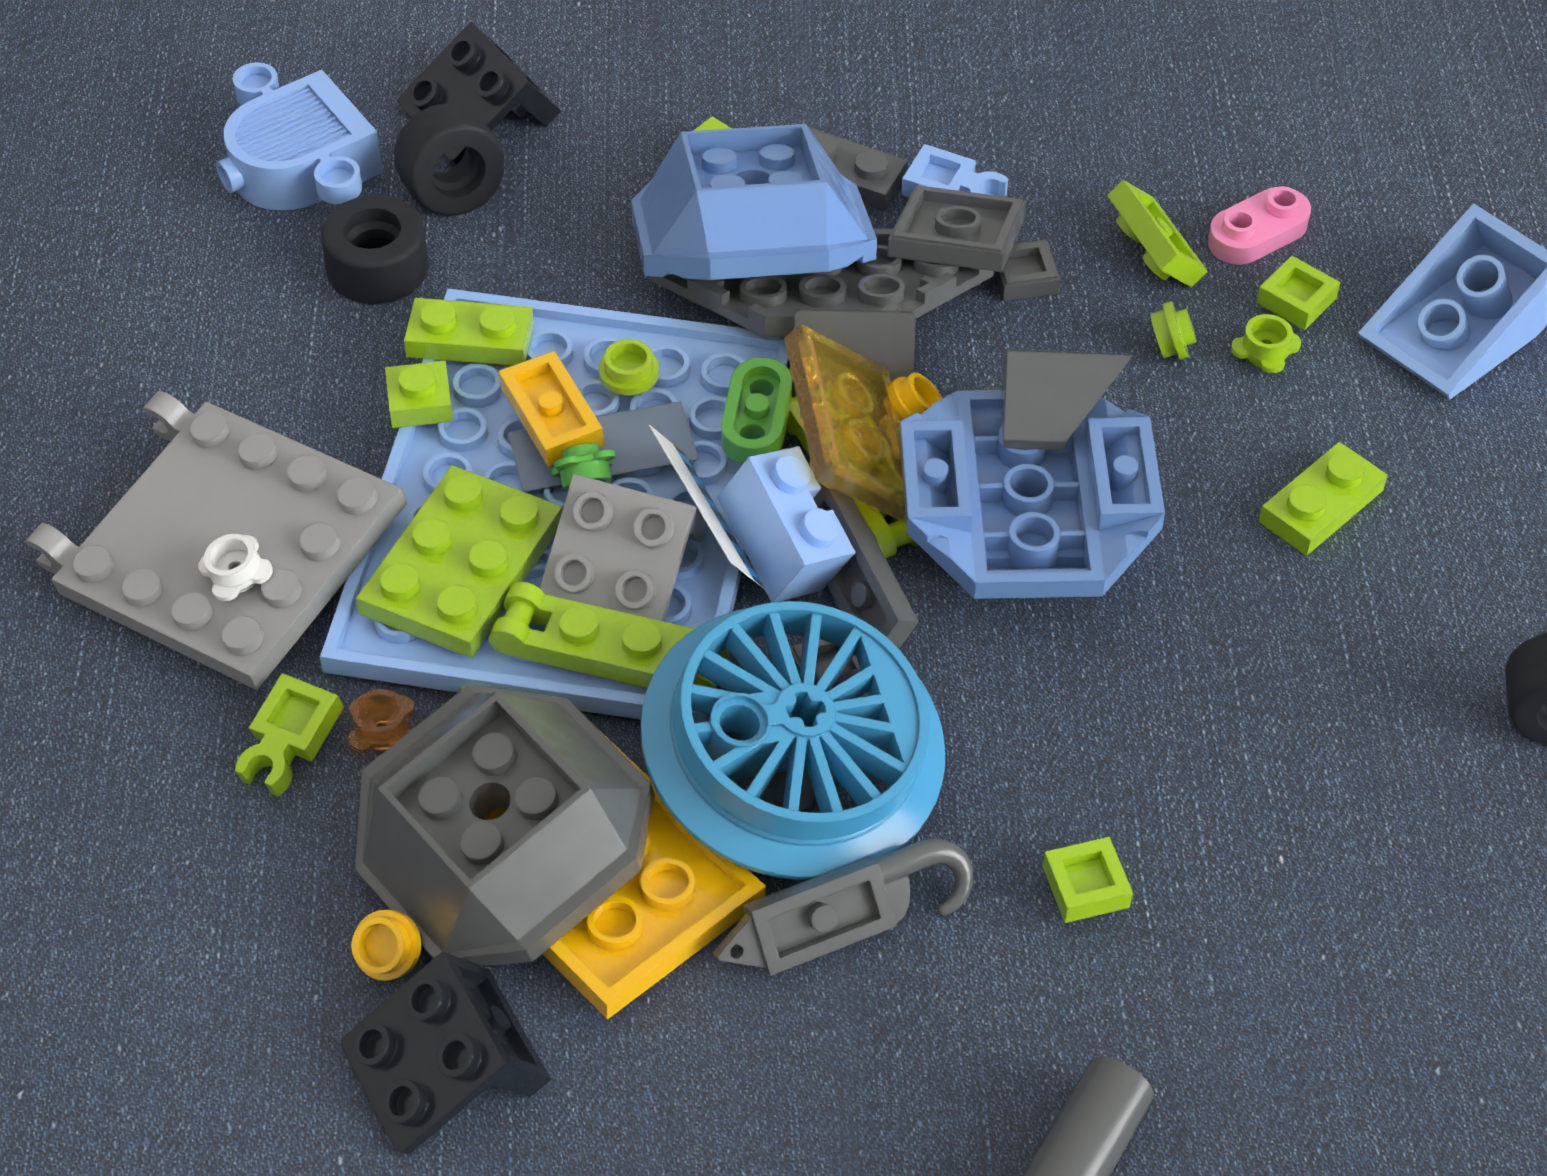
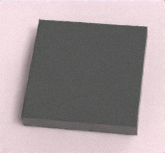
M917 185L914 187L888 238V257L1002 272L1025 220L1026 201L1019 198Z

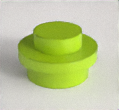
M1172 301L1163 303L1164 310L1150 314L1163 358L1165 359L1177 354L1180 360L1189 357L1187 345L1197 342L1187 309L1176 312Z
M635 339L619 340L612 343L599 362V378L604 387L613 393L620 395L641 394L651 389L658 381L659 362L650 347L644 342Z

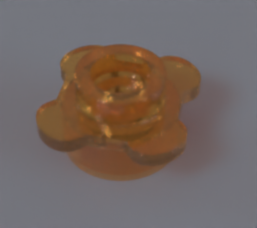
M386 689L371 690L355 699L349 706V714L354 721V730L347 737L349 747L357 753H367L372 748L379 750L390 748L411 731L408 728L409 717L415 711L413 701L407 696L398 695ZM379 723H387L385 726H375Z

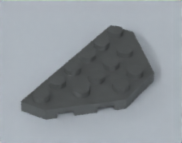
M873 229L877 238L876 260L865 263L855 261L848 267L829 272L718 280L685 279L674 274H667L664 277L646 276V279L763 337H780L784 340L794 341V314L797 309L912 311L916 319L993 277L994 271L888 257V238L893 229Z

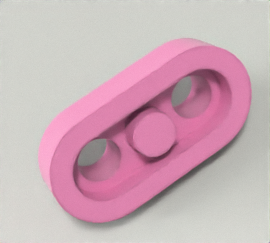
M1281 186L1266 189L1221 211L1212 219L1208 237L1209 250L1216 258L1229 264L1243 265L1252 263L1301 238L1305 234L1311 213L1310 202L1303 194L1289 187Z

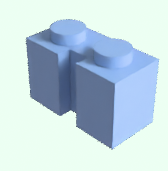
M799 446L748 457L717 497L757 576L765 587L771 602H780L822 591L856 553L834 511L818 509L813 498L820 491L821 487Z

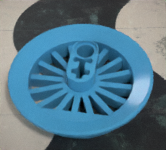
M800 601L771 602L732 611L701 624L677 642L662 659L646 691L641 712L640 735L645 766L656 792L671 815L691 836L717 855L738 866L773 877L809 880L866 857L874 859L903 848L919 832L928 819L937 801L943 782L945 743L939 715L928 691L909 661L885 635L870 624L847 612L821 604ZM786 634L804 636L799 674ZM764 636L772 663L751 638ZM819 639L841 647L817 685H814ZM728 649L745 670L718 654ZM853 655H855L861 671L832 688ZM698 674H700L703 677L714 682L715 684L726 689L727 691L695 685L693 683L697 678ZM868 691L869 696L858 698ZM692 711L710 714L708 722L694 724ZM724 732L740 734L746 741L732 739ZM877 747L888 749L889 754ZM804 767L807 769L820 813L799 811ZM861 769L891 787L881 794ZM787 771L783 807H778L761 800L760 797L776 773ZM831 774L858 805L857 807L846 810L842 809ZM756 776L747 791L730 780Z

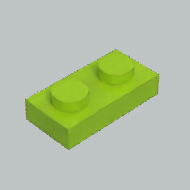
M1122 180L1107 195L1120 213L1116 218L1117 224L1132 240L1137 243L1141 242L1147 251L1142 256V259L1158 277L1166 281L1172 276L1192 288L1208 272L1154 197L1125 180Z
M415 298L404 338L406 357L510 366L525 362L534 325L533 307Z
M1338 442L1267 501L1261 508L1258 522L1307 556L1384 490L1388 475L1341 442Z

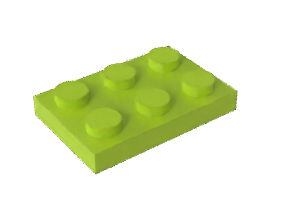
M451 465L356 597L358 613L461 655L473 658L492 630L495 621L504 612L503 604L510 586L515 582L525 581L554 538L563 507Z

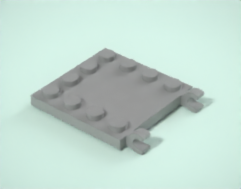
M157 391L143 407V410L146 414L159 419L152 427L153 432L171 442L86 540L78 547L56 528L41 523L25 542L31 548L42 553L36 559V562L45 570L55 574L51 580L60 595L248 687L258 690L407 505L403 489L209 402H205L193 414L172 395L163 391ZM227 534L253 536L259 544L257 553L261 559L269 560L273 567L271 577L262 584L256 583L249 590L238 593V596L233 600L220 601L216 599L212 593L214 583L210 577L203 576L198 568L199 561L204 556L207 547L217 538Z

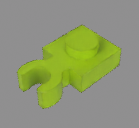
M282 673L249 726L250 731L260 743L246 749L237 760L235 772L242 782L250 785L260 769L269 766L273 767L264 783L272 795L281 796L288 789L292 781L290 764L294 757L298 756L312 762L344 709V705L338 695Z

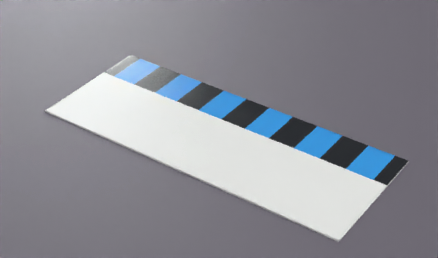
M650 426L729 562L765 589L685 453Z

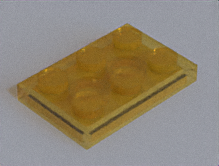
M800 324L784 339L790 362V375L794 381L800 408V421L804 427L809 449L810 467L815 480H818L829 489H836L863 502L873 510H880L906 522L899 441L901 420L888 396V386L891 383L888 369Z

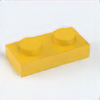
M555 351L498 371L502 391L548 467L554 465V461L563 458L562 451L567 448L587 443H596L599 445V448L605 446L601 424Z

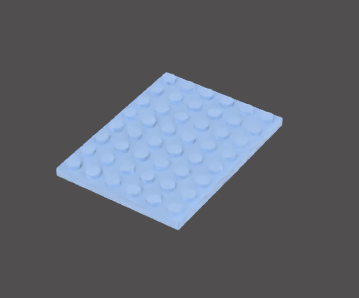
M447 289L444 300L533 307L534 325L526 361L555 351L596 417L681 401L699 460L689 462L746 556L733 527L717 499L721 491L743 465L731 459L724 452L721 442V423L731 376L735 368L742 362L760 357L777 360L790 369L794 341L784 340L780 337H763L747 328ZM623 339H635L644 342L650 347L659 362V378L651 389L637 395H620L604 387L599 378V362L606 349L612 343ZM423 359L422 363L445 360ZM446 360L453 421L399 428L382 479L403 489L407 505L347 578L320 655L323 673L457 693L461 691L460 688L462 686L474 685L567 697L579 711L641 720L642 707L648 688L502 654L490 645L488 640L490 633L473 658H469L358 613L356 597L451 465L523 491L508 433L525 430V427L501 389L498 372L511 366ZM673 465L612 476L610 484L686 503L697 508ZM562 485L525 492L564 507L568 494L567 491L563 490ZM708 525L706 526L702 542L691 539L687 540L664 622L697 628L713 618L732 612L734 609L742 572L729 562ZM554 538L524 582L531 583L540 588ZM504 610L500 617H504L507 611ZM529 624V628L544 632L546 626ZM692 711L694 724L707 722L709 714Z

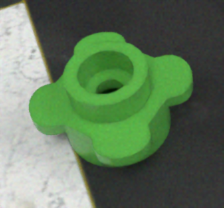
M596 443L576 445L563 450V458L554 461L555 468L551 469L553 477H561L563 490L567 492L573 474L610 483L612 481L610 467L613 465L612 459L616 458L614 450L600 451L599 445Z

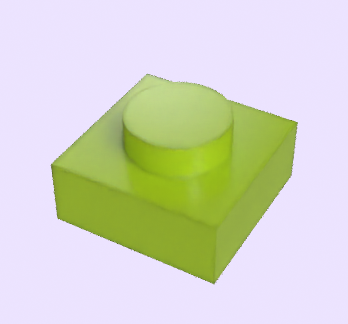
M1291 256L1259 287L1256 303L1306 330L1337 299L1341 282Z
M446 360L385 367L392 428L453 421Z
M1110 837L1058 848L1044 853L1042 867L1065 923L1130 908L1133 891Z

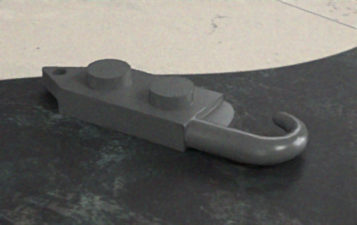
M941 838L921 840L874 859L866 857L743 905L745 915L714 950L713 955L719 961L761 967L770 976L896 927V923L904 918L909 907L911 890L908 875L933 865L944 864L954 874L955 883L953 891L937 907V912L940 916H947L953 913L969 898L974 884L973 866L964 850L956 843ZM734 945H738V950L734 954H730L731 948Z

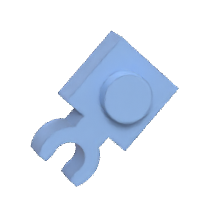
M924 144L902 178L901 195L909 198L914 187L920 185L1006 197L1008 178L997 172L975 173L976 160Z

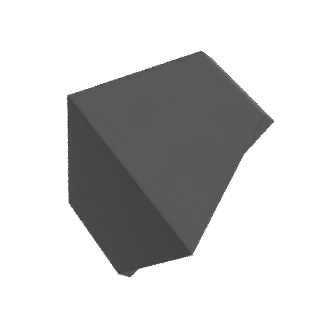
M1002 349L1003 448L1065 450L1068 439L1133 355L1059 350Z

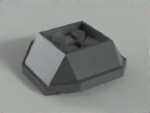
M467 685L362 769L355 870L361 880L388 910L400 911L414 921L420 932L421 948L432 960L443 951L477 965H507L533 962L641 871L647 839L649 816L652 814L655 793L651 783L567 697ZM508 807L500 817L485 820L487 815L493 810Z

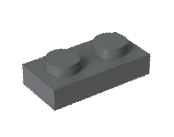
M809 127L839 173L857 185L864 205L885 211L902 185V178L908 169V160Z

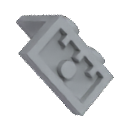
M573 474L540 589L546 595L664 621L687 540L691 539L702 542L707 523L699 509L693 505Z

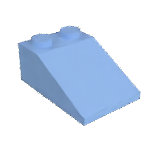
M1473 203L1358 332V335L1366 343L1448 399H1452L1536 338L1547 325V249Z

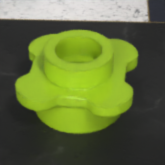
M1262 314L1248 321L1244 336L1235 338L1232 341L1231 351L1237 358H1247L1251 364L1267 373H1278L1284 369L1285 359L1290 354L1297 353L1300 350L1301 339L1297 334L1293 333L1292 327L1283 318L1271 314Z

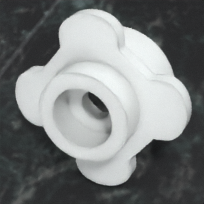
M227 534L217 538L207 547L204 556L199 561L198 568L203 576L210 577L214 583L212 593L216 599L220 601L233 600L238 596V593L249 590L256 583L262 584L271 577L273 567L269 560L261 559L257 553L259 544L253 536Z

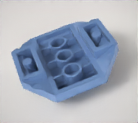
M807 124L680 132L652 180L631 200L632 223L644 276L664 277L667 274H674L685 279L718 280L829 272L848 267L855 261L865 263L876 260L877 238L857 185L839 173Z
M1002 390L955 391L935 402L921 415L916 412L900 421L899 441L907 534L974 599L1101 597L1162 530L1165 509L1151 419L1147 415L1131 409L1124 412L1106 399L1100 398L1068 439L1065 450L1003 448Z

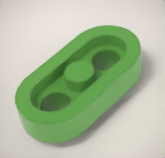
M752 358L739 364L732 373L721 423V442L724 452L736 462L743 464L748 457L782 449L792 401V375L789 369L781 362L771 358Z

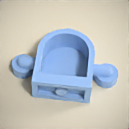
M259 62L249 63L235 71L232 78L236 100L241 106L231 114L224 127L227 158L216 162L219 178L229 193L237 191L243 199L255 206L278 211L300 209L322 200L330 204H342L360 195L362 182L383 173L377 131L323 70L280 88L277 72L268 64Z

